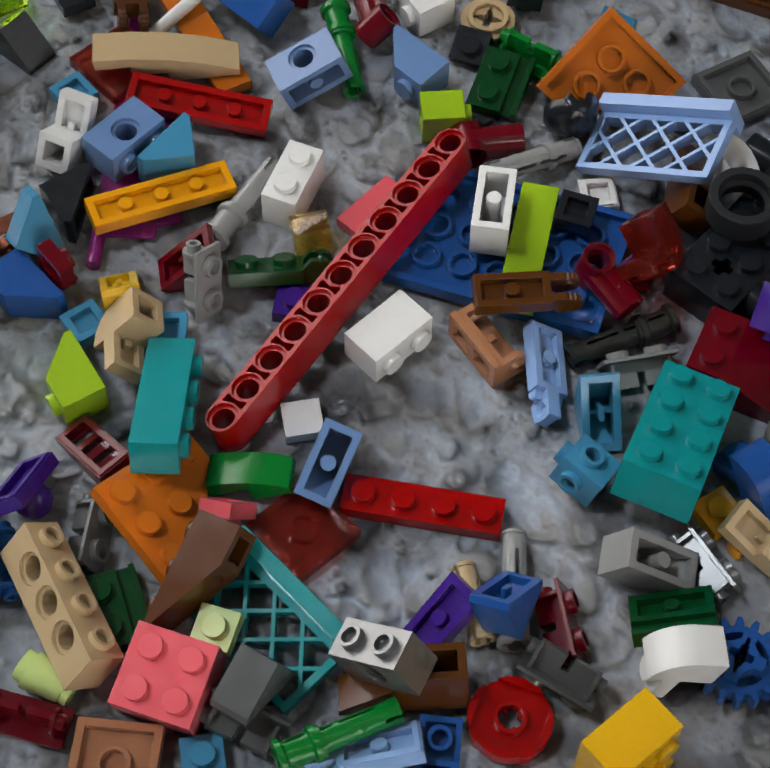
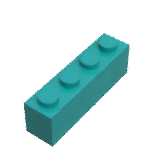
M149 337L128 439L131 473L180 474L183 458L190 457L191 435L187 433V430H194L195 406H192V404L199 403L200 384L196 378H202L204 371V357L197 354L196 339Z

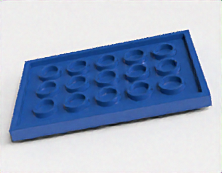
M469 171L381 279L382 282L463 305H469L473 303L472 275L502 273L506 257L468 252L478 172ZM516 183L515 186V195L512 209L508 245L522 188V184ZM558 195L556 209L561 198V195ZM598 205L589 236L552 226L542 271L549 270V273H572L584 249L594 242H602L613 249L616 254V266L620 269L635 224L636 215ZM579 286L576 290L567 292H576L582 296L583 305L579 310L558 313L552 309V311L533 312V316L518 313L499 315L524 322L532 319L563 333L586 339L599 334L607 309L591 290H586Z

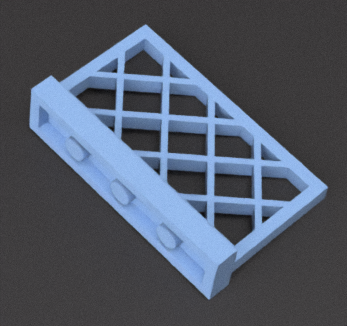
M603 92L598 102L602 113L575 167L580 174L710 185L732 135L740 136L745 123L734 99ZM608 126L624 127L606 138L604 136ZM642 129L655 130L639 140L634 135ZM675 131L688 132L672 142L667 138L669 134ZM708 133L719 134L717 138L705 145L700 140L701 137ZM630 136L633 143L614 153L611 147ZM660 139L664 141L665 146L649 155L643 150ZM695 141L699 148L680 158L676 151ZM606 149L609 151L610 156L599 162H591L595 155ZM637 152H640L643 157L631 165L621 164V161ZM671 154L676 160L663 168L653 166V164ZM703 157L707 159L703 171L688 170L686 168Z

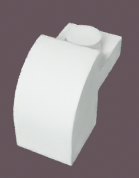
M69 87L60 90L55 123L40 131L35 165L62 174L86 162L81 136L94 127L99 98Z
M678 625L657 630L642 639L644 655L640 661V677L645 681V686L655 697H664L679 682L713 683L730 667L723 626Z

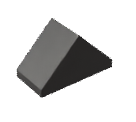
M241 643L213 693L209 705L246 726L293 677L294 671L260 651Z

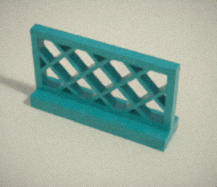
M244 524L241 526L254 535ZM257 538L245 562L244 580H233L225 588H244L242 609H229L242 613L245 618L241 627V637L237 638L235 645H241V643L245 645H270L269 657L276 660L277 645H299V665L286 666L293 670L294 674H298L297 689L285 701L278 694L270 700L287 716L339 666L331 657L322 666H305L306 645H325L330 650L343 623ZM253 572L260 580H251V573ZM251 588H269L273 593L272 608H249ZM222 590L214 596L215 606L221 607ZM279 600H280L287 608H279ZM200 609L190 616L194 621ZM271 616L270 637H248L249 617ZM278 616H296L301 621L300 637H277ZM307 628H308L316 637H306V636H307ZM233 649L231 657H229L231 660L236 654L235 649ZM305 674H312V675L305 681Z

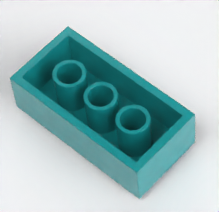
M665 359L622 458L610 493L688 524L740 388Z

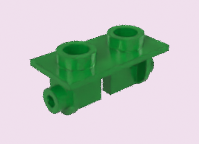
M513 27L510 29L504 28L499 35V41L502 43L498 48L519 53L521 57L531 59V57L536 58V68L532 77L541 80L563 57L562 51L554 50L540 42L533 44L531 43L532 38L517 32V29Z

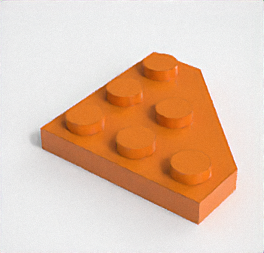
M609 7L535 86L551 101L565 98L568 93H572L577 100H584L585 94L591 92L598 98L599 102L603 92L673 96L687 81L612 7Z
M192 436L190 457L183 458L180 474L131 473L130 465L94 486L90 492L91 497L161 585L166 577V569L169 562L176 556L184 540L188 524L194 520L198 512L200 497H207L208 494L205 481L210 458Z

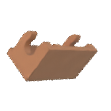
M473 303L449 314L448 335L492 389L526 369L524 360L526 355L522 350L515 351L490 322L487 315H474Z

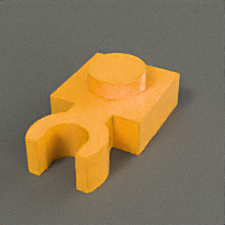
M722 485L700 498L691 516L699 526L704 528L713 541L723 537L727 542L726 550L733 559L738 560L741 558L742 553L717 531L718 527L737 504L736 500Z

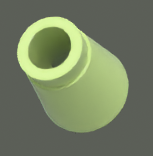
M33 649L27 651L12 673V678L19 682L18 688L65 707L77 692V690H63L48 655L43 651L40 653Z

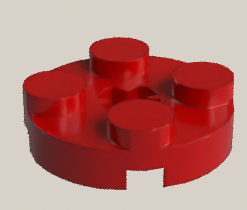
M504 676L498 678V681L489 683L487 686L484 684L479 687L471 697L466 717L471 745L485 757L498 763L525 765L533 761L534 757L547 746L554 725L552 707L550 709L549 703L544 698L545 694L539 686L530 683L525 678ZM507 711H514L517 713L516 720L522 724L517 728L513 726L512 729H507L503 727V722L498 720V716L501 713L507 716Z

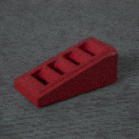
M87 414L83 415L55 437L57 443L97 485L130 465L129 451ZM89 432L92 434L78 446L74 445Z

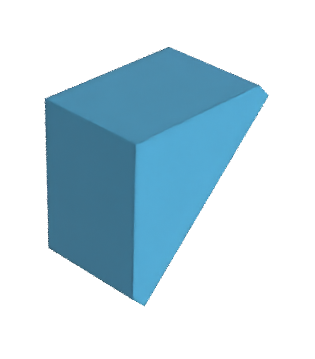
M183 112L137 156L139 180L144 182L196 167L190 115Z
M30 185L23 187L5 237L6 240L15 249L37 255V245L48 238L58 248L64 247L67 249L41 196Z
M620 373L579 375L573 403L579 438L587 434L595 442L602 445L607 452L622 451Z

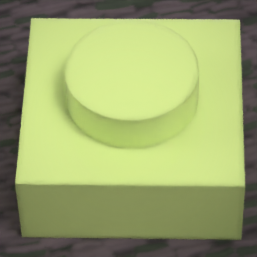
M202 602L190 637L220 646L225 655L231 657L245 618L242 613Z

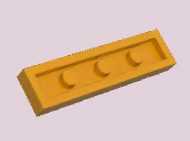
M225 160L86 197L84 198V207L97 236L232 198L237 193V186Z

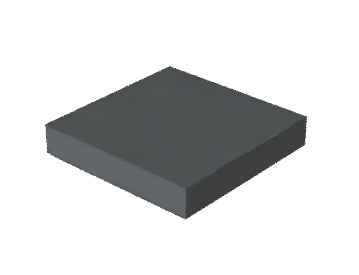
M751 50L692 75L691 84L702 98L734 99L745 125L770 114V73Z

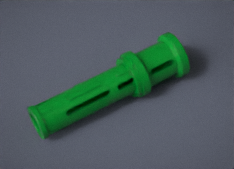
M329 0L320 8L321 18L326 21L330 34L353 74L352 77L342 82L343 94L347 98L359 97L357 87L362 95L365 93L366 88L363 83L354 45L357 33L349 17L351 7L346 0Z
M393 696L388 700L321 727H318L316 724H309L304 727V732L282 741H279L277 738L269 741L271 752L277 768H298L313 761L320 764L326 761L330 752L372 736L387 728L404 723V717L401 715L403 712L397 699Z

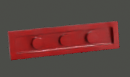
M136 71L132 73L125 99L126 102L134 95L163 117L177 119L185 112L190 115L192 123L266 138L273 109V100Z
M347 473L339 515L499 542L506 499Z

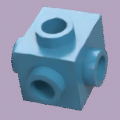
M584 434L575 445L570 441L563 445L553 458L558 465L548 477L557 483L564 492L570 494L586 508L617 472L621 463L609 454L602 445L595 442L587 434Z

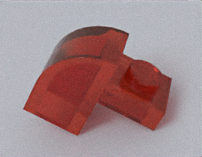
M666 201L634 214L619 226L632 252L628 258L615 267L621 281L637 276L639 281L649 280L676 270L680 266L683 257L682 237Z

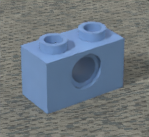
M327 27L310 34L307 38L286 50L280 51L265 61L281 95L291 110L353 76Z
M133 95L81 136L85 161L92 163L93 167L114 183H117L125 175H129L137 169V156L166 129L165 118Z

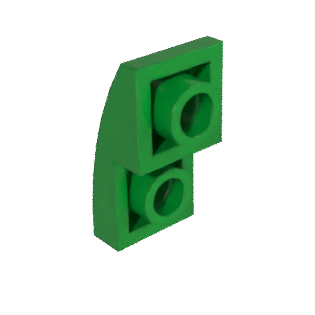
M265 452L212 454L210 456L205 487L211 496L248 490L254 499L291 494L296 460L291 456Z

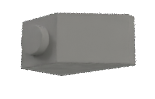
M631 527L603 536L598 576L629 588L658 591L695 587L699 553L636 527Z

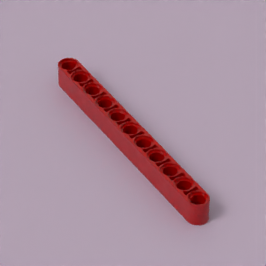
M449 128L439 132L209 408L205 416V422L216 444L222 451L227 453L240 451L252 440L280 403H282L467 175L472 167V157L464 132L459 129Z

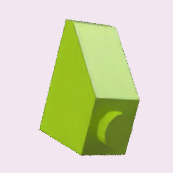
M71 329L64 332L45 378L50 394L44 396L53 416L61 415L69 427L83 415L87 414L91 417L111 406L106 386Z

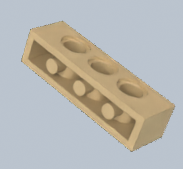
M24 522L0 552L2 560L63 690L98 688L124 659V655L58 522Z

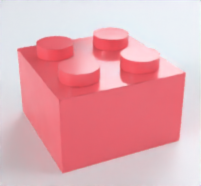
M139 620L107 703L117 712L153 724H162L165 728L188 736H197L203 724L199 721L201 712L206 705L209 706L212 697L211 689L213 686H217L227 656L220 646Z

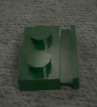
M488 46L465 104H471V111L497 119L504 117L509 119L510 122L515 123L536 68V58L531 57V59L521 57L519 53Z
M133 563L127 564L128 567L120 570L113 568L85 577L122 653L127 651L138 621H144L147 615L146 605Z
M712 585L628 596L634 648L643 647L642 639L645 636L663 628L688 624L718 626Z

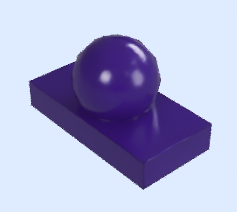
M45 452L23 460L0 487V516L16 511L25 519L37 520L50 512L54 497L51 489L44 482L59 464L53 452Z

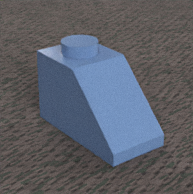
M397 24L393 28L392 49L394 90H396L401 98L409 100L419 107L420 92L441 91L448 85L449 61Z
M326 417L293 492L331 509L362 440L363 433Z

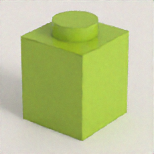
M462 89L419 93V122L422 143L431 142L439 132L452 128L461 121L472 120L471 104H464Z

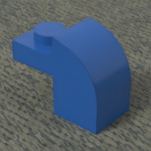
M760 438L751 444L742 440L728 444L723 451L715 455L712 462L713 472L735 482L741 500L748 498L770 520V443Z

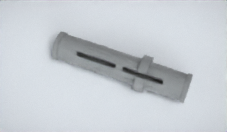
M572 136L555 143L542 142L534 149L495 161L485 162L482 165L517 169V177L541 169L550 171L555 169L558 164L577 160L580 158L583 150L579 139Z

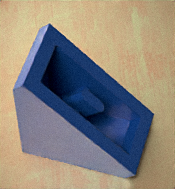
M504 570L469 594V604L481 628L522 640L541 592L543 579Z

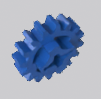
M739 616L734 626H730L725 617L719 621L718 626L724 627L730 667L713 683H706L702 690L704 696L713 691L718 694L716 704L719 706L724 703L725 699L732 700L733 710L738 711L742 701H746L751 709H755L759 703V697L766 702L770 700V631L763 635L758 632L760 623L757 621L750 628L744 626L743 617ZM740 654H743L742 666H739L737 671L733 673L734 661L738 660Z

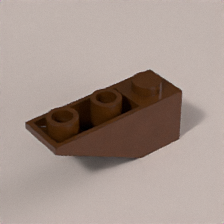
M689 144L676 152L681 158L697 148ZM703 157L686 168L688 170L703 171L707 159ZM668 181L658 223L662 225L665 221L670 220L693 237L710 227L704 211L710 185Z
M199 509L194 520L188 524L185 530L184 540L176 556L167 566L166 577L157 595L148 604L144 622L173 631L201 607L202 602L207 603L239 576L257 538L240 525Z
M465 642L425 644L438 657V660L420 696L357 681L348 673L337 676L339 716L351 715L388 700L393 696L397 699L402 712L468 708V668Z

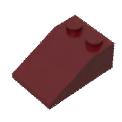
M712 306L686 367L740 388L732 410L768 424L770 421V342L762 339L764 331L749 326L750 319Z

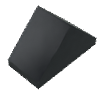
M25 10L10 15L0 22V54L30 76L56 56L54 49Z
M84 162L39 185L42 200L50 216L69 243H77L87 215L84 207V198L93 196L97 186L92 163Z

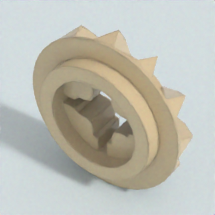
M474 0L467 4L461 12V25L492 33V42L497 44L499 35L504 28H515V14L513 10L500 0ZM490 15L492 23H490L489 26L485 27L483 23L486 21V19H488V16Z

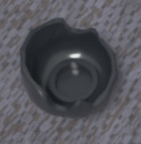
M588 92L585 94L584 100H577L572 93H568L565 98L552 100L544 107L543 123L549 132L563 138L572 136L574 138L584 137L596 126L598 98L593 93Z

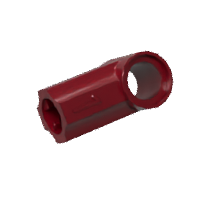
M353 0L359 22L354 25V28L359 38L368 47L375 49L393 33V28L397 24L401 26L397 15L387 5L386 0Z
M466 120L452 127L461 130L466 136L472 157L471 169L479 167L490 158L508 157L525 152V134L523 125L520 123L482 127L479 122Z
M602 242L591 243L582 252L573 273L579 275V286L581 288L591 290L615 320H622L638 308L644 299L616 266V254L613 249Z

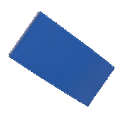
M420 714L419 721L423 732L427 763L415 765V768H459L463 718Z

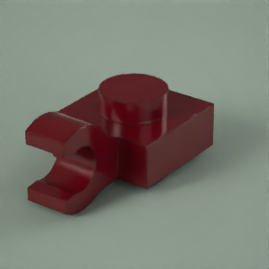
M50 238L37 245L39 265L47 273V277L59 289L64 291L77 283L78 277L73 271L75 261L67 249L64 247L58 248Z

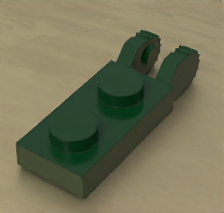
M317 248L309 249L304 255L297 256L289 252H281L273 257L257 258L254 255H240L235 259L228 260V285L231 288H246L315 282L331 263L333 257L329 251L322 248L320 250H317Z

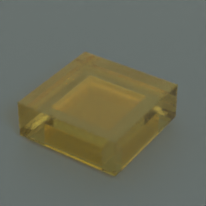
M325 209L289 216L296 255L305 254L309 249L317 248V250H320L322 248L324 250L333 248L328 215Z

